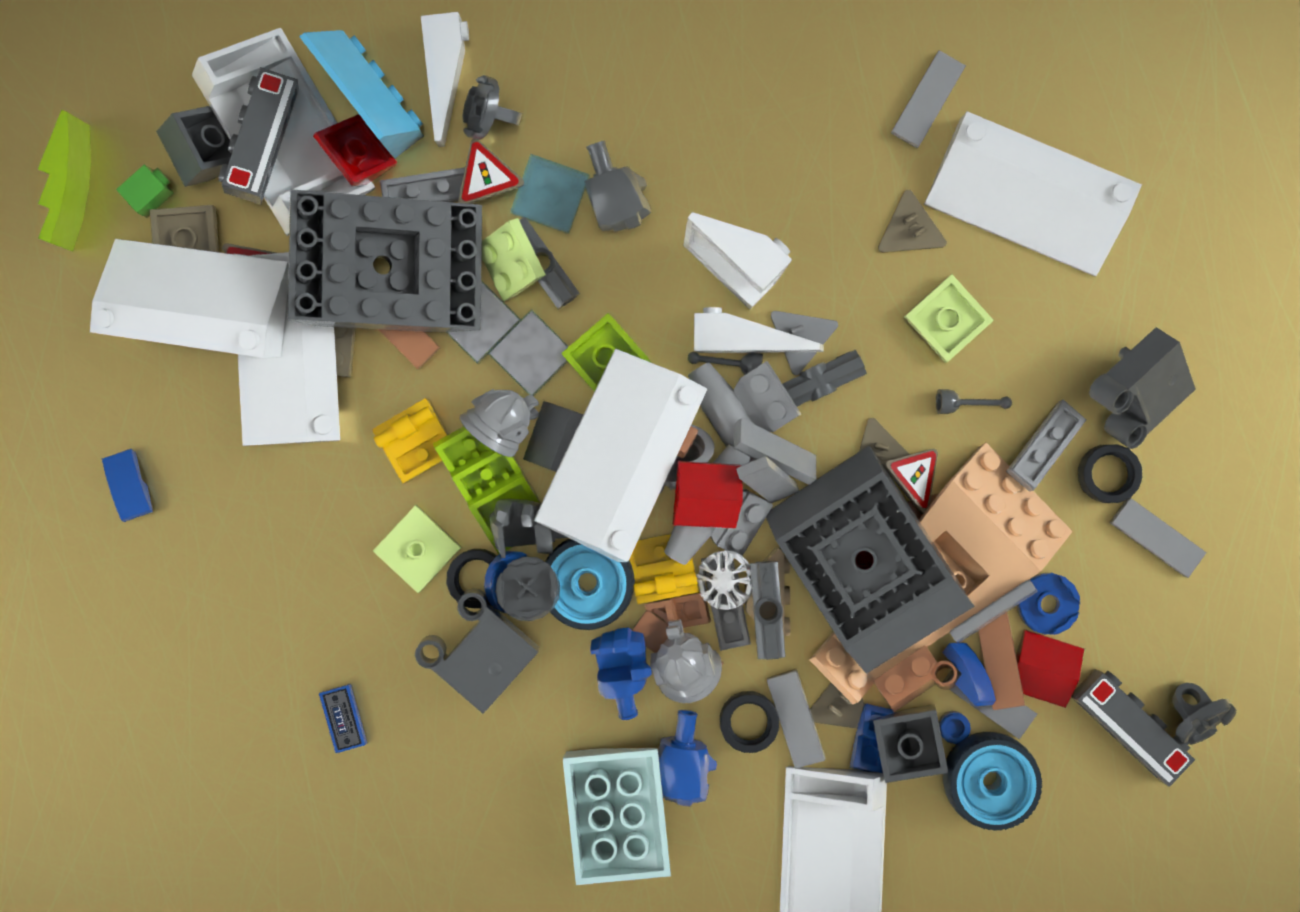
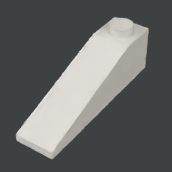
M459 12L421 16L434 141L438 147H445L465 55L464 41H469L467 21L462 22Z
M706 307L703 308V313H694V351L698 353L824 352V346L820 343L728 313H722V308Z

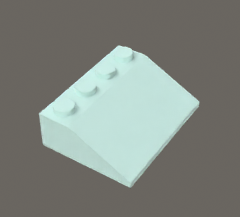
M599 748L567 751L563 757L576 885L671 876L658 748Z

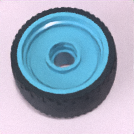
M567 539L559 544L545 560L558 575L560 583L559 599L550 613L563 624L580 630L599 629L617 620L630 604L635 583L630 561L617 562L572 539ZM584 573H590L596 578L597 584L591 590H586L579 584V578Z
M996 732L972 734L956 744L946 758L948 773L943 774L946 796L955 811L969 823L987 830H1007L1023 823L1035 811L1042 793L1041 772L1032 754L1017 740ZM989 772H996L995 782L991 785H984V777Z

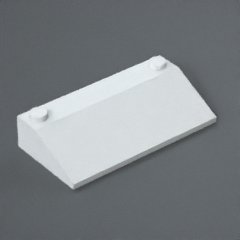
M278 28L199 57L192 77L230 140L233 134H239L242 125L238 123L239 113L243 105L248 106L251 97L248 94L249 83L252 76H258L260 67L298 79L299 91L264 195L266 202L286 236H289L291 189L366 195L373 191L375 186L372 182L367 185L351 186L313 137L316 132L337 122L283 30Z
M967 111L957 124L924 205L1085 273L1097 276L1132 210L1142 184Z
M694 212L688 216L683 246L749 309L776 284L792 261L788 256L790 250L778 238L772 241L767 235Z
M115 239L92 300L90 332L260 358L281 357L288 293L289 262Z
M289 252L249 256L289 262ZM287 293L281 357L260 358L238 354L243 446L340 440L334 327L313 326L288 320Z
M615 349L534 521L617 562H628L707 388L681 374Z
M791 766L786 767L780 912H881L887 783H885L883 773L851 769L811 767L795 769V767Z

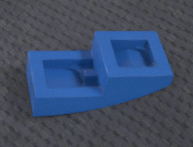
M128 449L102 458L108 486L121 521L126 522L153 512L148 486L142 481L136 452Z
M949 643L942 653L962 674L955 684L975 706L993 705L996 701L994 690L987 672L977 655L967 643Z
M864 704L855 735L849 768L883 773L873 719L895 713L892 709Z

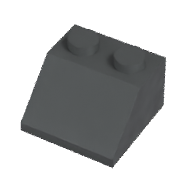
M210 106L172 113L156 131L185 187L208 182L219 177L223 163L229 164L232 153L228 152L230 139Z
M543 401L523 460L557 472L584 414Z
M935 704L904 709L873 719L885 783L948 773Z

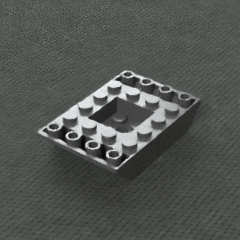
M290 190L288 320L324 327L438 333L481 330L482 205ZM376 258H384L388 261L390 270L387 274H379L375 271L373 262Z
M867 446L810 485H807L772 508L766 517L776 542L844 649L866 674L975 607L870 446ZM868 551L872 554L874 563L871 568L865 570L857 565L856 556L859 552Z

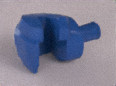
M620 628L603 633L601 636L591 640L590 651L591 654L596 655L599 667L597 674L599 694L606 699H615L619 719L630 720L638 715L633 695L644 688L647 678L652 675V670L646 663L644 633L633 631L630 628Z
M679 710L677 713L678 719L675 736L663 737L659 744L658 756L662 794L665 800L691 807L693 803L706 801L709 792L707 775L709 771L716 770L717 761L709 755L707 746L703 742L694 739L698 714L689 710Z

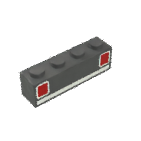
M260 67L257 77L252 76L248 87V94L251 95L248 106L243 105L239 113L238 123L242 124L239 134H233L230 140L228 152L232 153L229 164L223 163L219 174V182H222L225 194L262 204L299 91L298 79Z
M1094 669L1074 690L1071 698L1160 782L1170 787L1195 761L1187 752L1190 749L1187 743L1183 744L1177 735L1172 738L1165 731L1168 726L1155 714L1149 716L1144 712L1142 708L1145 704L1132 692L1128 695L1119 688L1122 682L1110 671L1104 674Z

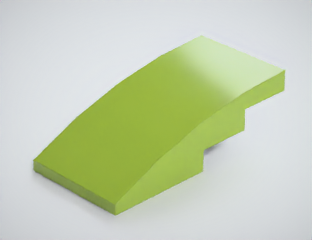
M61 110L38 167V170L49 174L38 202L39 205L49 208V212L38 239L73 251L83 222L89 192L91 170L90 125L67 111Z
M609 313L561 353L594 392L615 349L651 362Z
M463 426L436 441L433 445L449 470L452 480L465 498L468 508L499 555L500 552L495 547L489 515L495 509L496 502L501 499L541 502L514 456L507 457L495 452L477 440Z

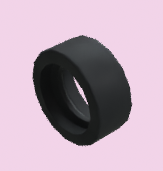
M1118 444L1099 445L1090 449L1081 458L1078 467V481L1082 490L1091 499L1102 503H1121L1131 498L1139 489L1143 478L1142 466L1138 457L1129 448ZM1106 455L1119 457L1127 467L1128 477L1126 483L1115 492L1100 490L1092 479L1094 464L1099 458Z
M471 549L461 553L451 562L447 571L446 584L450 595L457 603L464 593L459 583V573L462 567L467 562L473 560H482L490 564L497 556L495 553L486 549ZM469 597L465 600V607L481 609L482 607L479 599L475 597Z
M742 691L731 696L724 703L719 715L720 729L725 741L733 749L743 753H757L768 748L775 740L779 731V716L773 703L765 695L755 691ZM744 704L760 706L767 716L765 732L754 740L739 738L731 727L733 712Z

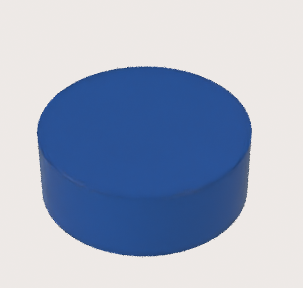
M946 712L938 721L941 737L949 743L958 744L970 734L969 720L960 712Z

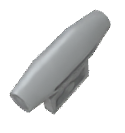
M768 361L741 377L734 389L709 362L688 375L690 380L707 388L700 405L726 447L729 444L734 446L735 423L740 418L769 432H774L801 415V412ZM751 456L749 462L756 460V458Z
M729 444L713 463L744 465L749 463L751 456L735 449L733 445ZM743 489V502L736 528L674 526L664 553L673 560L686 565L708 538L711 537L718 547L743 556L772 509L773 504L751 491Z

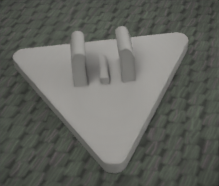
M773 311L771 313L775 329L822 345L838 327V322L835 320ZM784 352L792 374L799 375L817 352Z

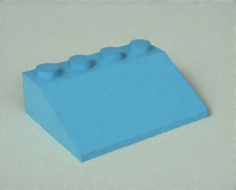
M343 30L305 32L299 36L394 158L424 137L419 129L423 123L412 109L406 113L399 104L404 100L393 85L387 88L382 82L381 78L385 74L374 60L370 63L365 60L362 53L366 50L355 35L349 39Z

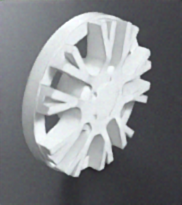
M729 550L718 551L709 555L701 562L699 573L696 576L701 597L710 606L716 609L729 610L743 605L752 594L750 564L742 555ZM722 556H725V567H724V568H723V557H722ZM734 558L741 563L736 570L731 568ZM714 559L717 564V570H714L709 565ZM707 571L709 573H712L713 576H706L705 572ZM746 571L747 577L739 579L738 573ZM705 581H709L712 584L711 589L708 591ZM739 582L747 584L745 594L738 590ZM717 590V595L715 598H712L711 595ZM732 591H733V593L735 594V596L738 598L739 601H737V602L735 601V599H734V597H733V595H732V593H731ZM723 594L726 595L728 604L720 603Z

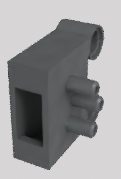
M1157 327L1132 350L1127 347L1122 348L1119 351V358L1121 360L1106 374L1100 375L1093 382L1089 391L1092 399L1112 412L1105 422V432L1129 449L1138 447L1145 440L1147 434L1196 390L1180 342Z
M472 588L463 593L457 608L459 614L465 620L479 621L449 655L446 654L447 647L444 640L439 636L429 635L419 643L415 650V658L420 666L432 669L484 714L539 652V646L502 613L494 609L482 590ZM469 597H475L479 599L482 607L479 611L471 612L465 607V600ZM425 645H434L439 651V656L434 659L426 657L423 653V647Z

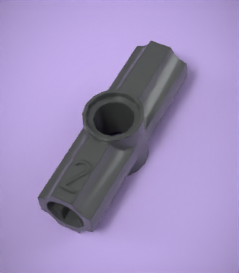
M523 217L519 221L536 256H546L550 259L549 267L544 270L546 275L539 279L538 282L557 309H560L573 301L580 293L526 217Z
M854 350L826 364L822 362L799 373L800 376L783 383V386L798 407L809 400L813 402L836 391L837 387L867 374L861 357Z
M778 561L750 563L757 659L785 657ZM764 602H773L776 606V612L770 618H763L759 614V608Z

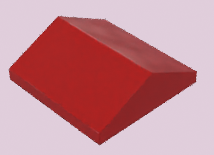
M359 114L320 130L313 135L351 186L367 185L397 164L394 157Z
M678 461L672 524L675 526L736 528L743 502V481L740 480L736 469L742 465Z
M1024 629L1016 653L1023 694L1066 708L1080 679L1085 649Z

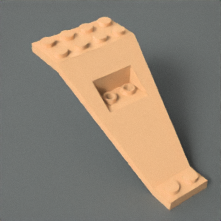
M986 442L978 447L950 479L919 519V522L975 607L867 674L844 649L833 631L809 660L852 704H856L862 699L874 684L873 680L923 646H930L951 632L950 630L1040 573L1073 532L1034 491L1029 492L1006 472L1010 466Z

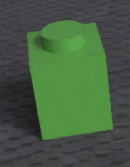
M146 165L139 168L116 189L138 214L146 218L150 215V210L157 209L174 194L168 186L171 182L170 179L158 167L153 170Z

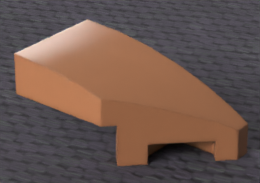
M701 592L645 604L646 610L658 615L666 621V624L669 621L681 619L683 628L711 622L708 603L701 597Z

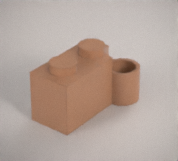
M923 646L873 680L893 712H896L935 684L943 690L953 688L958 680V672L951 662L940 661L937 663L928 648ZM943 668H948L954 672L953 679L947 683L940 682L936 677L937 673Z

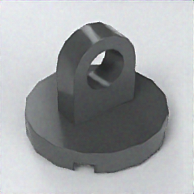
M485 75L476 79L479 83L478 86H472L464 104L462 118L463 122L467 123V128L463 129L465 135L476 140L483 139L488 134L494 119L520 125L523 113L498 106V81Z
M522 557L513 560L507 565L503 573H500L495 592L498 603L508 615L520 621H534L543 618L553 610L559 599L560 583L558 575L548 563L537 557Z
M1194 683L1181 684L1177 687L1172 697L1175 709L1184 720L1178 726L1175 733L1183 744L1193 745L1213 736L1218 731L1216 726L1220 723L1224 726L1228 725L1235 717L1237 711L1228 699L1212 702L1206 692ZM1189 694L1193 696L1197 704L1191 705L1186 703L1182 695Z

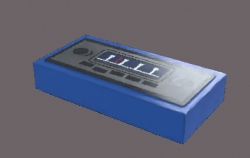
M351 684L320 692L319 696L335 753L366 745L367 739Z

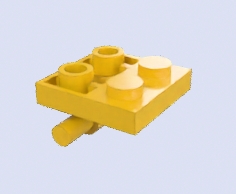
M427 398L372 429L375 435L373 437L375 443L379 448L382 447L402 483L410 481L443 462L436 452L433 443L447 436L448 433Z
M671 533L640 539L636 543L629 561L634 572V591L637 604L699 592L693 559L691 558L686 565H683L664 553Z

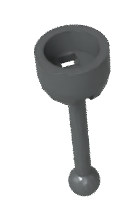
M691 352L687 357L691 364L709 362L738 366L744 375L763 363V354L748 353L741 360L700 356L697 352Z
M938 389L936 394V411L938 414H950L958 410L960 405L1001 406L1004 409H1008L1012 406V400L1009 397H1003L1001 400L960 399L958 393L953 390Z

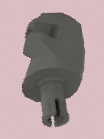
M605 140L587 146L586 148L596 174L593 175V178L585 180L584 183L599 228L602 231L613 230L616 232L640 226L642 219L651 213L649 202L642 193L647 187L646 180L628 166L619 169L613 167Z
M501 499L496 502L494 511L489 515L495 547L499 550L502 558H506L505 547L536 545L537 553L551 554L553 553L552 542H555V539L568 537L534 521L541 503L535 501Z

